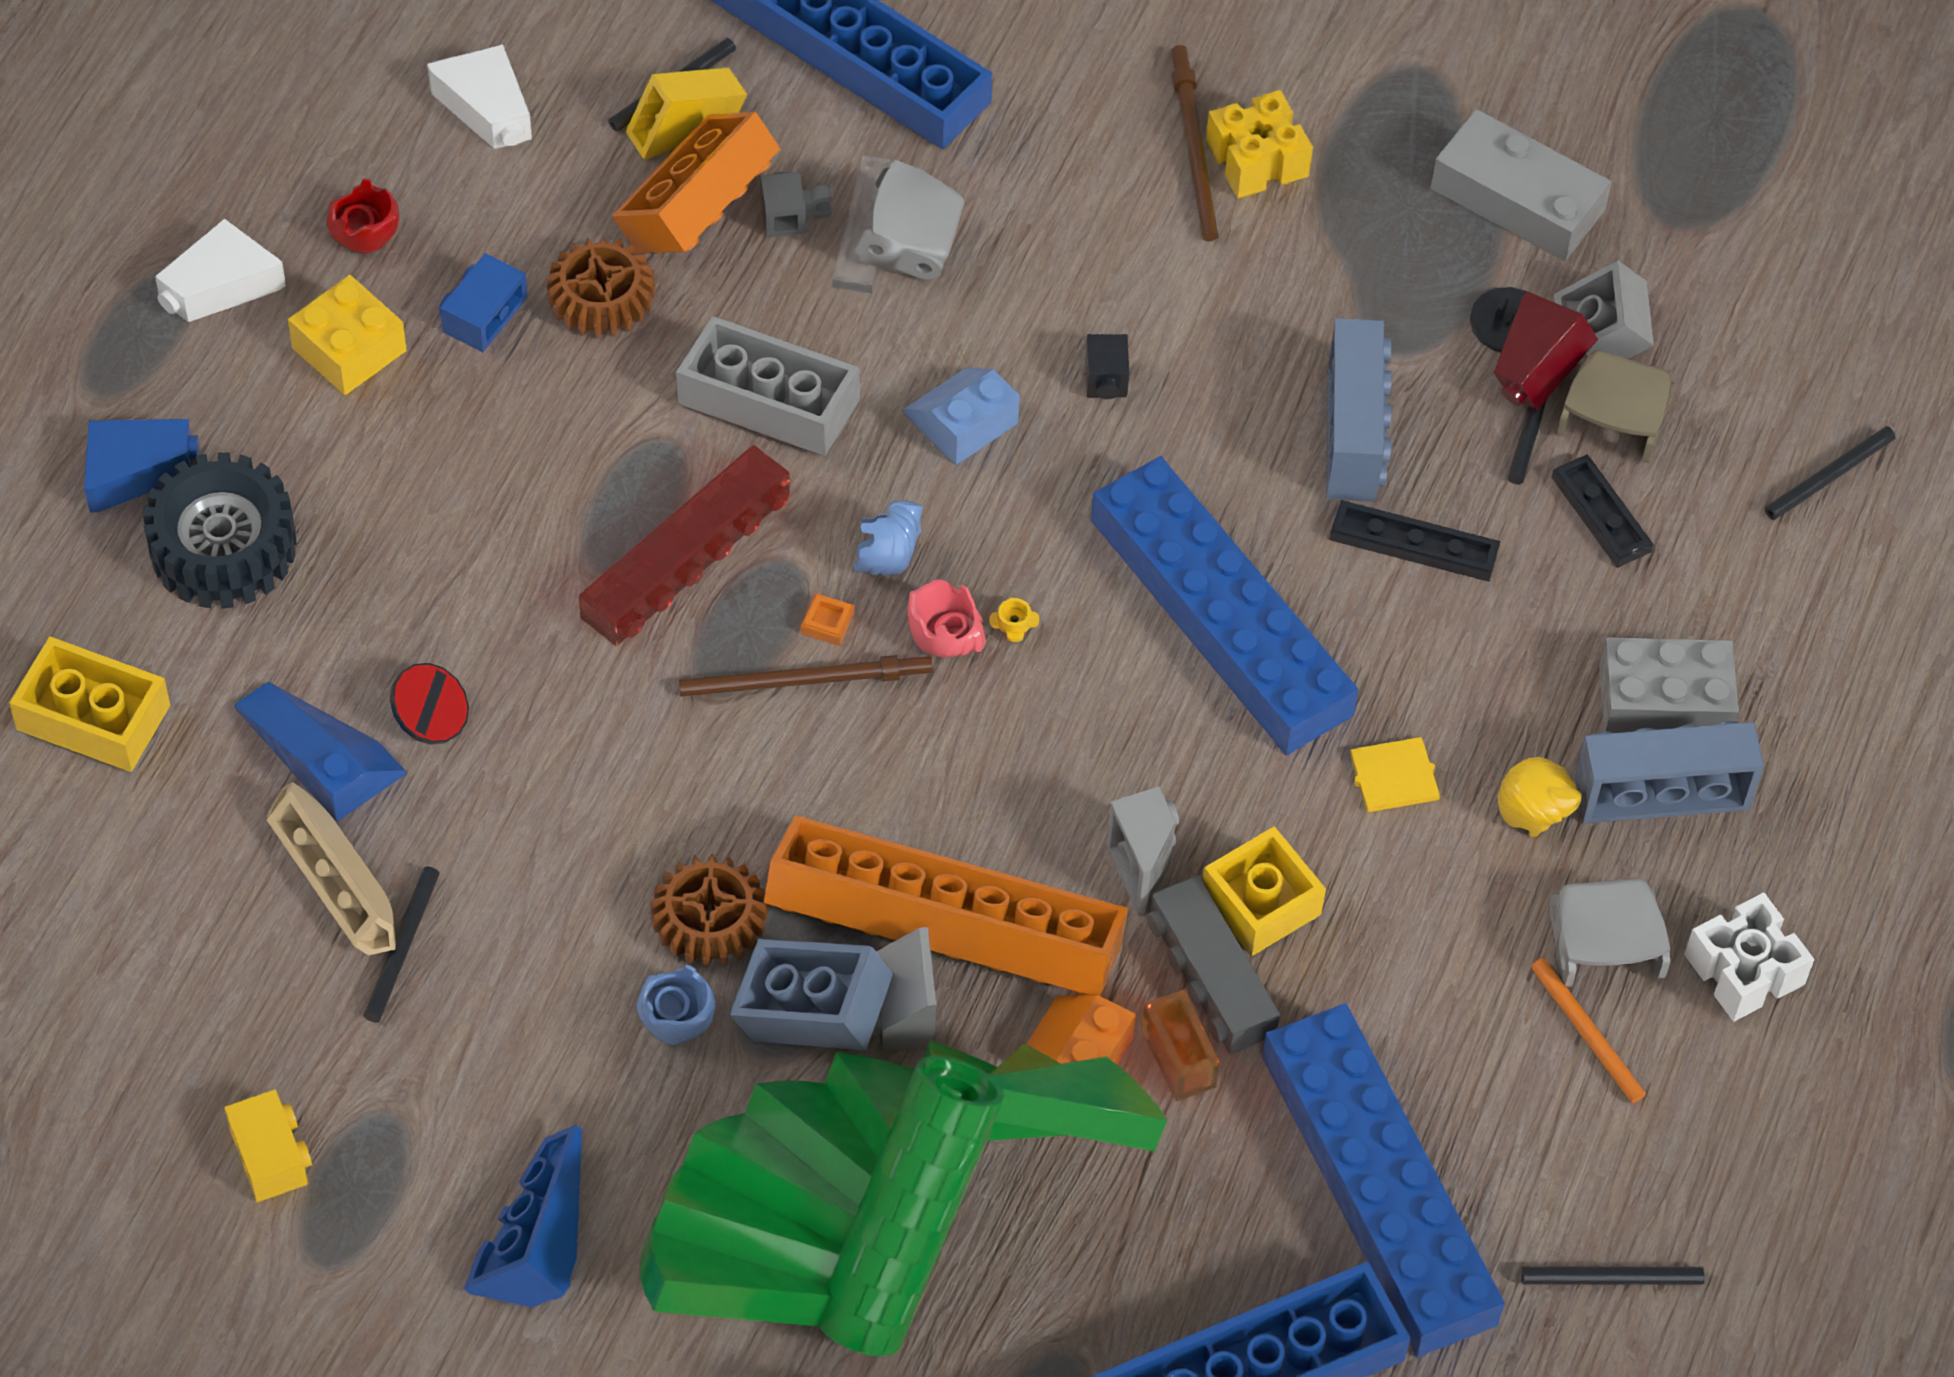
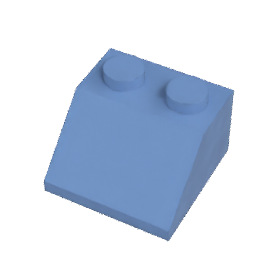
M966 367L904 408V414L955 465H958L1018 424L1020 395L994 369Z

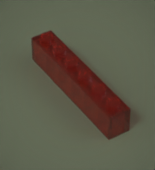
M753 444L579 594L580 618L616 647L627 637L632 638L637 635L643 628L645 621L657 611H664L672 603L676 594L684 587L694 585L708 566L715 560L721 561L730 552L732 545L744 535H751L758 528L763 518L771 511H778L786 504L790 496L789 471Z

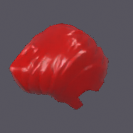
M363 178L359 185L354 186L351 193L330 202L326 219V226L332 238L351 252L361 254L374 253L383 248L396 233L400 219L399 207L392 194L386 188L381 189L373 186L370 179Z

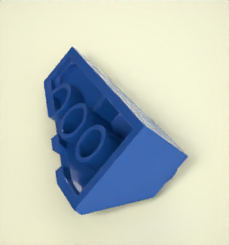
M267 682L234 704L236 711L336 822L406 775L404 768L380 742L271 682Z
M577 1125L557 1132L543 1140L519 1181L520 1185L524 1188L523 1192L511 1206H504L497 1218L503 1223V1226L493 1243L484 1241L476 1254L464 1287L469 1294L533 1308L550 1300H557L568 1291L571 1285L570 1277L577 1260L582 1129Z

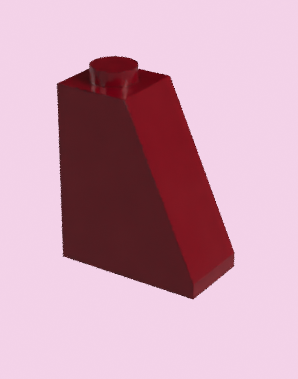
M1528 291L1523 295L1494 370L1495 376L1503 387L1501 393L1509 402L1516 406L1522 403L1538 410L1598 341L1583 314Z

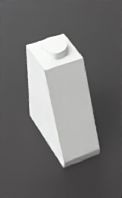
M503 45L427 64L432 95L493 149L517 145L532 139L530 114Z
M226 219L222 220L155 276L159 294L157 298L161 306L170 314L177 313L187 322L275 293L286 286L282 261Z

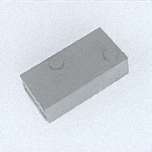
M1476 109L1436 158L1430 189L1566 262L1604 213L1612 181Z
M714 316L711 317L676 371L678 404L826 456L860 400L859 367Z

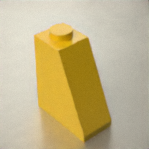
M730 68L652 74L627 127L626 134L642 158L650 159L678 147L707 115L739 113L748 94Z

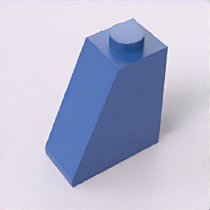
M189 419L89 421L84 486L89 512H100L149 493L151 488L160 489L158 479L165 472L172 478L175 477V465L184 460L189 468L192 467V460H196L195 456L200 455L199 436L191 434Z

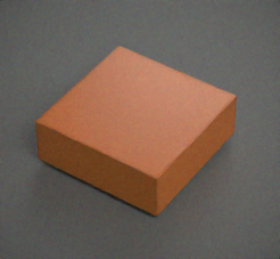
M815 593L801 624V634L840 646L854 616L855 605Z

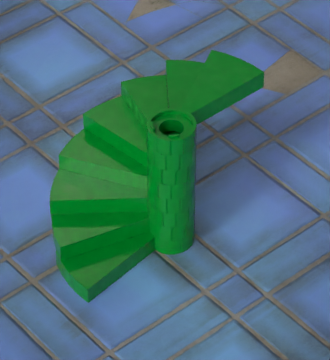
M930 1040L923 1058L918 1061L916 1068L913 1069L866 1056L836 1052L825 1083L810 1081L756 1083L745 1113L724 1117L707 1124L695 1132L684 1159V1164L673 1175L668 1184L642 1248L639 1265L643 1290L653 1312L819 1326L829 1338L847 1349L870 1356L893 1355L903 1345L918 1304L986 1141L1070 1135L1155 1151L1168 1120L1148 1093L1127 1072L1107 1056L1060 1064L1044 1053L1023 1043L997 1067L960 1050Z

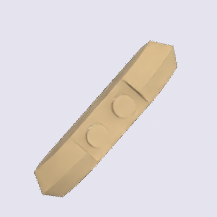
M291 782L281 790L268 812L267 822L353 946L367 955L395 950L396 937L393 912L382 887L325 808L309 793Z

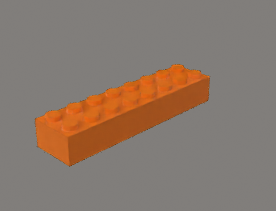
M798 815L794 816L770 860L764 898L765 904L779 907L787 912L801 913L819 918L826 923L840 924L861 930L868 935H879L893 940H898L918 928L928 927L930 950L946 954L953 959H964L985 965L996 971H1006L1024 976L1038 983H1048L1070 989L1080 995L1099 996L1103 992L1119 954L1129 908Z

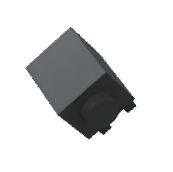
M800 171L760 175L761 205L766 237L805 234L806 214L816 216L831 215V191L829 184L803 190Z

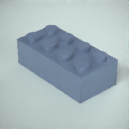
M1335 318L1327 376L1326 499L1376 502L1378 486L1386 485L1387 462H1390L1391 438H1387V429L1390 428L1391 404H1387V395H1390L1391 371H1387V362H1390L1391 338L1384 337V321Z
M1727 721L1719 725L1699 727L1687 724L1674 729L1655 730L1653 728H1642L1635 732L1625 733L1597 732L1593 735L1585 736L1574 776L1577 790L1581 792L1582 796L1579 805L1582 823L1750 810L1763 772L1764 763L1754 722L1739 723Z

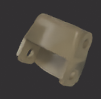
M1595 350L1589 356H1584L1579 372L1573 380L1561 414L1557 434L1565 436L1572 415L1575 414L1582 419L1608 429L1646 436L1648 439L1642 461L1649 463L1658 440L1661 424L1668 408L1675 382L1670 381L1669 373L1663 369L1601 350Z

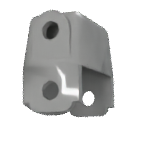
M895 160L894 163H885L875 184L878 191L872 209L871 229L863 232L856 245L855 253L859 256L860 261L886 271L916 276L922 279L938 278L950 254L963 210L964 198L956 190L943 184L923 170ZM870 245H877L882 249H874Z
M1632 878L1568 884L1563 886L1559 893L1551 894L1550 918L1555 938V958L1559 977L1566 987L1573 986L1576 975V963L1585 965H1622L1651 960L1654 977H1666L1670 965V945L1664 919L1657 906L1654 890L1645 880Z

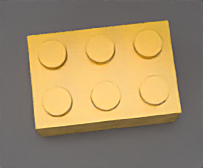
M51 636L47 639L9 702L16 730L131 773L171 706L165 678Z

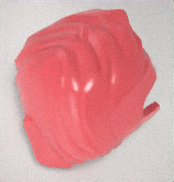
M933 580L930 583L924 584L919 589L910 592L907 611L908 625L915 644L924 653L941 658L964 656L970 652L982 651L986 644L982 624L983 618L979 614L966 586L961 584L960 589L947 581Z

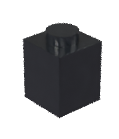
M1087 334L1085 353L1087 398L1114 399L1116 397H1127L1129 384L1128 334Z

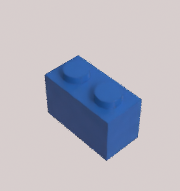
M485 253L475 265L472 264L466 269L462 281L453 292H448L443 297L439 306L442 332L483 353L528 298L526 273Z

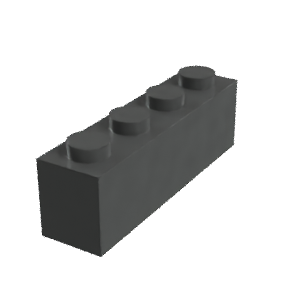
M1199 875L1152 894L1150 913L1147 914L1150 929L1156 937L1161 936L1166 943L1168 959L1176 972L1182 971L1188 982L1187 990L1196 1007L1202 1006L1208 1016L1207 1024L1216 1042L1222 1041L1229 1055L1264 1041L1267 1032L1278 1029L1280 1013Z

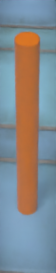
M1540 958L1535 961L1531 966L1532 971L1630 1102L1636 1103L1641 1100L1646 1094L1644 1089L1547 960Z

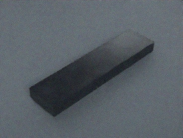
M1344 500L1340 501L1330 534V541L1490 582L1501 543L1498 540Z

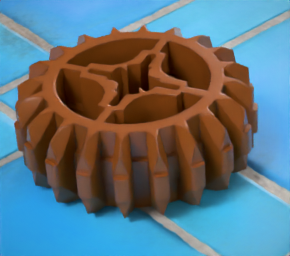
M604 236L600 243H592L587 237L585 246L582 247L572 242L570 253L560 251L558 262L551 263L550 275H548L546 280L547 291H549L547 293L548 303L551 308H554L557 320L564 319L567 329L578 326V331H580L582 336L587 331L592 330L597 338H599L602 331H609L615 337L617 328L620 327L630 332L632 321L642 323L644 312H650L652 299H654L655 295L654 272L651 266H648L645 254L637 255L634 245L624 248L620 238L613 244H609Z
M712 853L708 858V862L701 863L696 855H694L689 867L678 861L675 866V874L665 871L662 877V884L656 885L653 891L654 899L650 903V913L653 915L651 919L652 928L658 933V941L661 943V946L670 945V953L673 958L685 953V961L688 965L696 958H701L702 964L706 969L710 965L711 959H718L725 966L728 962L727 956L730 954L741 960L744 955V948L754 950L757 937H762L765 932L768 907L764 903L765 891L760 888V880L757 878V875L748 876V868L745 864L734 869L733 860L730 856L723 863H717L716 857ZM709 901H712L713 911H710V920L707 921L706 910H708ZM687 926L694 927L699 931L693 930Z

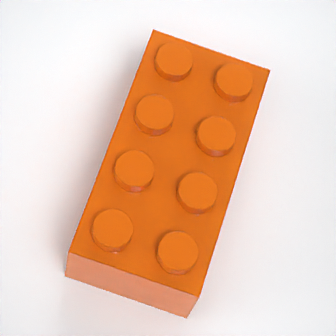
M756 111L707 115L611 217L630 244L634 245L637 253L659 254L662 252L684 253L689 251L698 243V236L708 226L715 224L723 216L722 211L726 206L746 192V185L756 175L761 174L771 165L770 160L780 150V147Z

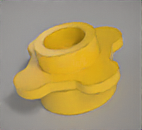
M1010 598L1001 603L998 612L990 615L989 623L992 628H999L1007 634L1009 641L1020 642L1027 630L1039 625V615L1031 611V607L1026 601L1019 598ZM1011 619H1018V621L1012 622Z

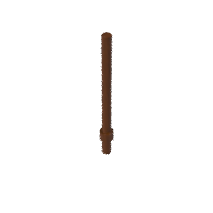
M1177 45L1171 50L1174 71L1172 73L1173 87L1175 92L1179 94L1203 240L1214 241L1218 238V230L1194 90L1197 87L1194 70L1189 65L1187 48L1183 45Z
M897 655L881 656L880 661L681 679L679 680L680 697L882 678L883 682L900 680V676L933 673L931 656L898 659Z

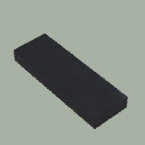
M1588 454L1553 469L1551 478L1616 568L1652 553L1654 544Z

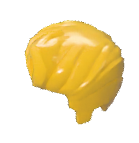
M1542 757L1527 758L1512 767L1501 782L1500 790L1497 794L1499 811L1503 820L1511 827L1528 830V836L1537 837L1541 832L1548 830L1551 824L1559 823L1563 818L1571 815L1580 805L1582 798L1581 792L1577 790L1575 781L1572 780L1564 767Z

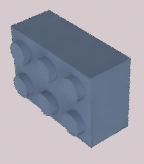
M758 939L730 1016L753 1042L867 1050L894 973L872 946Z

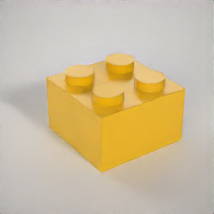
M351 275L345 277L288 319L292 348L344 396L407 351L403 321Z
M1275 826L1204 867L1202 879L1230 930L1251 957L1322 914L1326 888Z

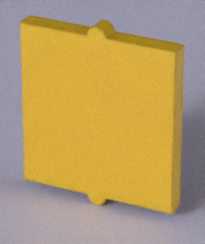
M1422 737L1350 749L1349 754L1356 774L1354 785L1360 787L1367 813L1440 799L1433 774L1435 764L1429 762Z

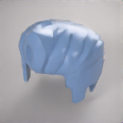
M896 500L887 507L888 514H878L875 518H863L861 521V532L873 534L874 537L858 545L857 560L853 563L854 571L868 572L874 576L880 573L883 576L902 573L911 561L917 536L921 533L923 506L910 501Z
M686 965L684 968H677L674 972H663L647 976L645 984L640 990L636 1007L639 1019L654 1037L663 1043L676 1045L688 1042L707 1030L715 1013L716 1000L706 980L696 972L695 968Z

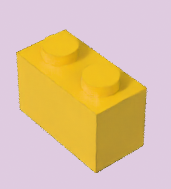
M276 1089L224 1107L229 1130L256 1202L308 1185L305 1168L312 1166L311 1158L304 1140L296 1142L291 1131L298 1128L291 1104L286 1103L282 1105Z

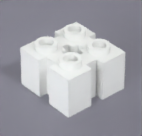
M1765 893L1736 906L1732 919L1728 923L1722 915H1719L1692 929L1684 953L1703 981L1709 978L1715 979L1717 986L1714 996L1733 1022L1761 1008L1768 992H1771L1776 999H1779L1805 985L1814 962V958L1795 933L1785 937L1780 931L1784 918Z

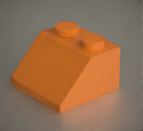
M1099 995L1056 996L1026 1044L1060 1064L1107 1056L1118 1065L1133 1040L1136 1014Z

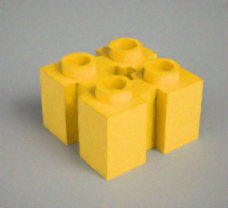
M1281 90L1252 98L1251 107L1246 109L1241 108L1238 103L1209 111L1206 143L1218 164L1226 162L1225 177L1237 199L1266 190L1267 181L1277 179L1279 184L1283 185L1309 177L1313 146L1301 125H1292L1293 111Z

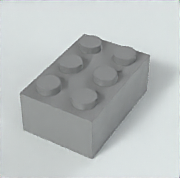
M1606 637L1599 664L1604 731L1625 733L1635 732L1642 728L1662 730L1674 729L1687 724L1699 727L1736 721L1739 710L1733 641Z

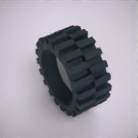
M218 452V461L208 462L207 454L195 456L197 465L190 468L184 460L175 465V477L172 478L165 472L158 479L160 491L151 488L147 496L149 507L144 506L143 510L145 524L143 526L153 570L157 578L162 577L163 586L170 593L177 588L179 599L190 603L193 596H198L200 607L211 608L213 600H221L223 609L234 608L233 599L243 597L245 605L256 601L255 591L261 589L267 595L275 589L273 577L275 576L283 581L289 573L287 562L293 563L296 555L294 545H297L291 503L288 491H284L282 480L278 475L271 478L270 468L262 462L253 469L251 457L240 455L236 463L231 462L230 453Z

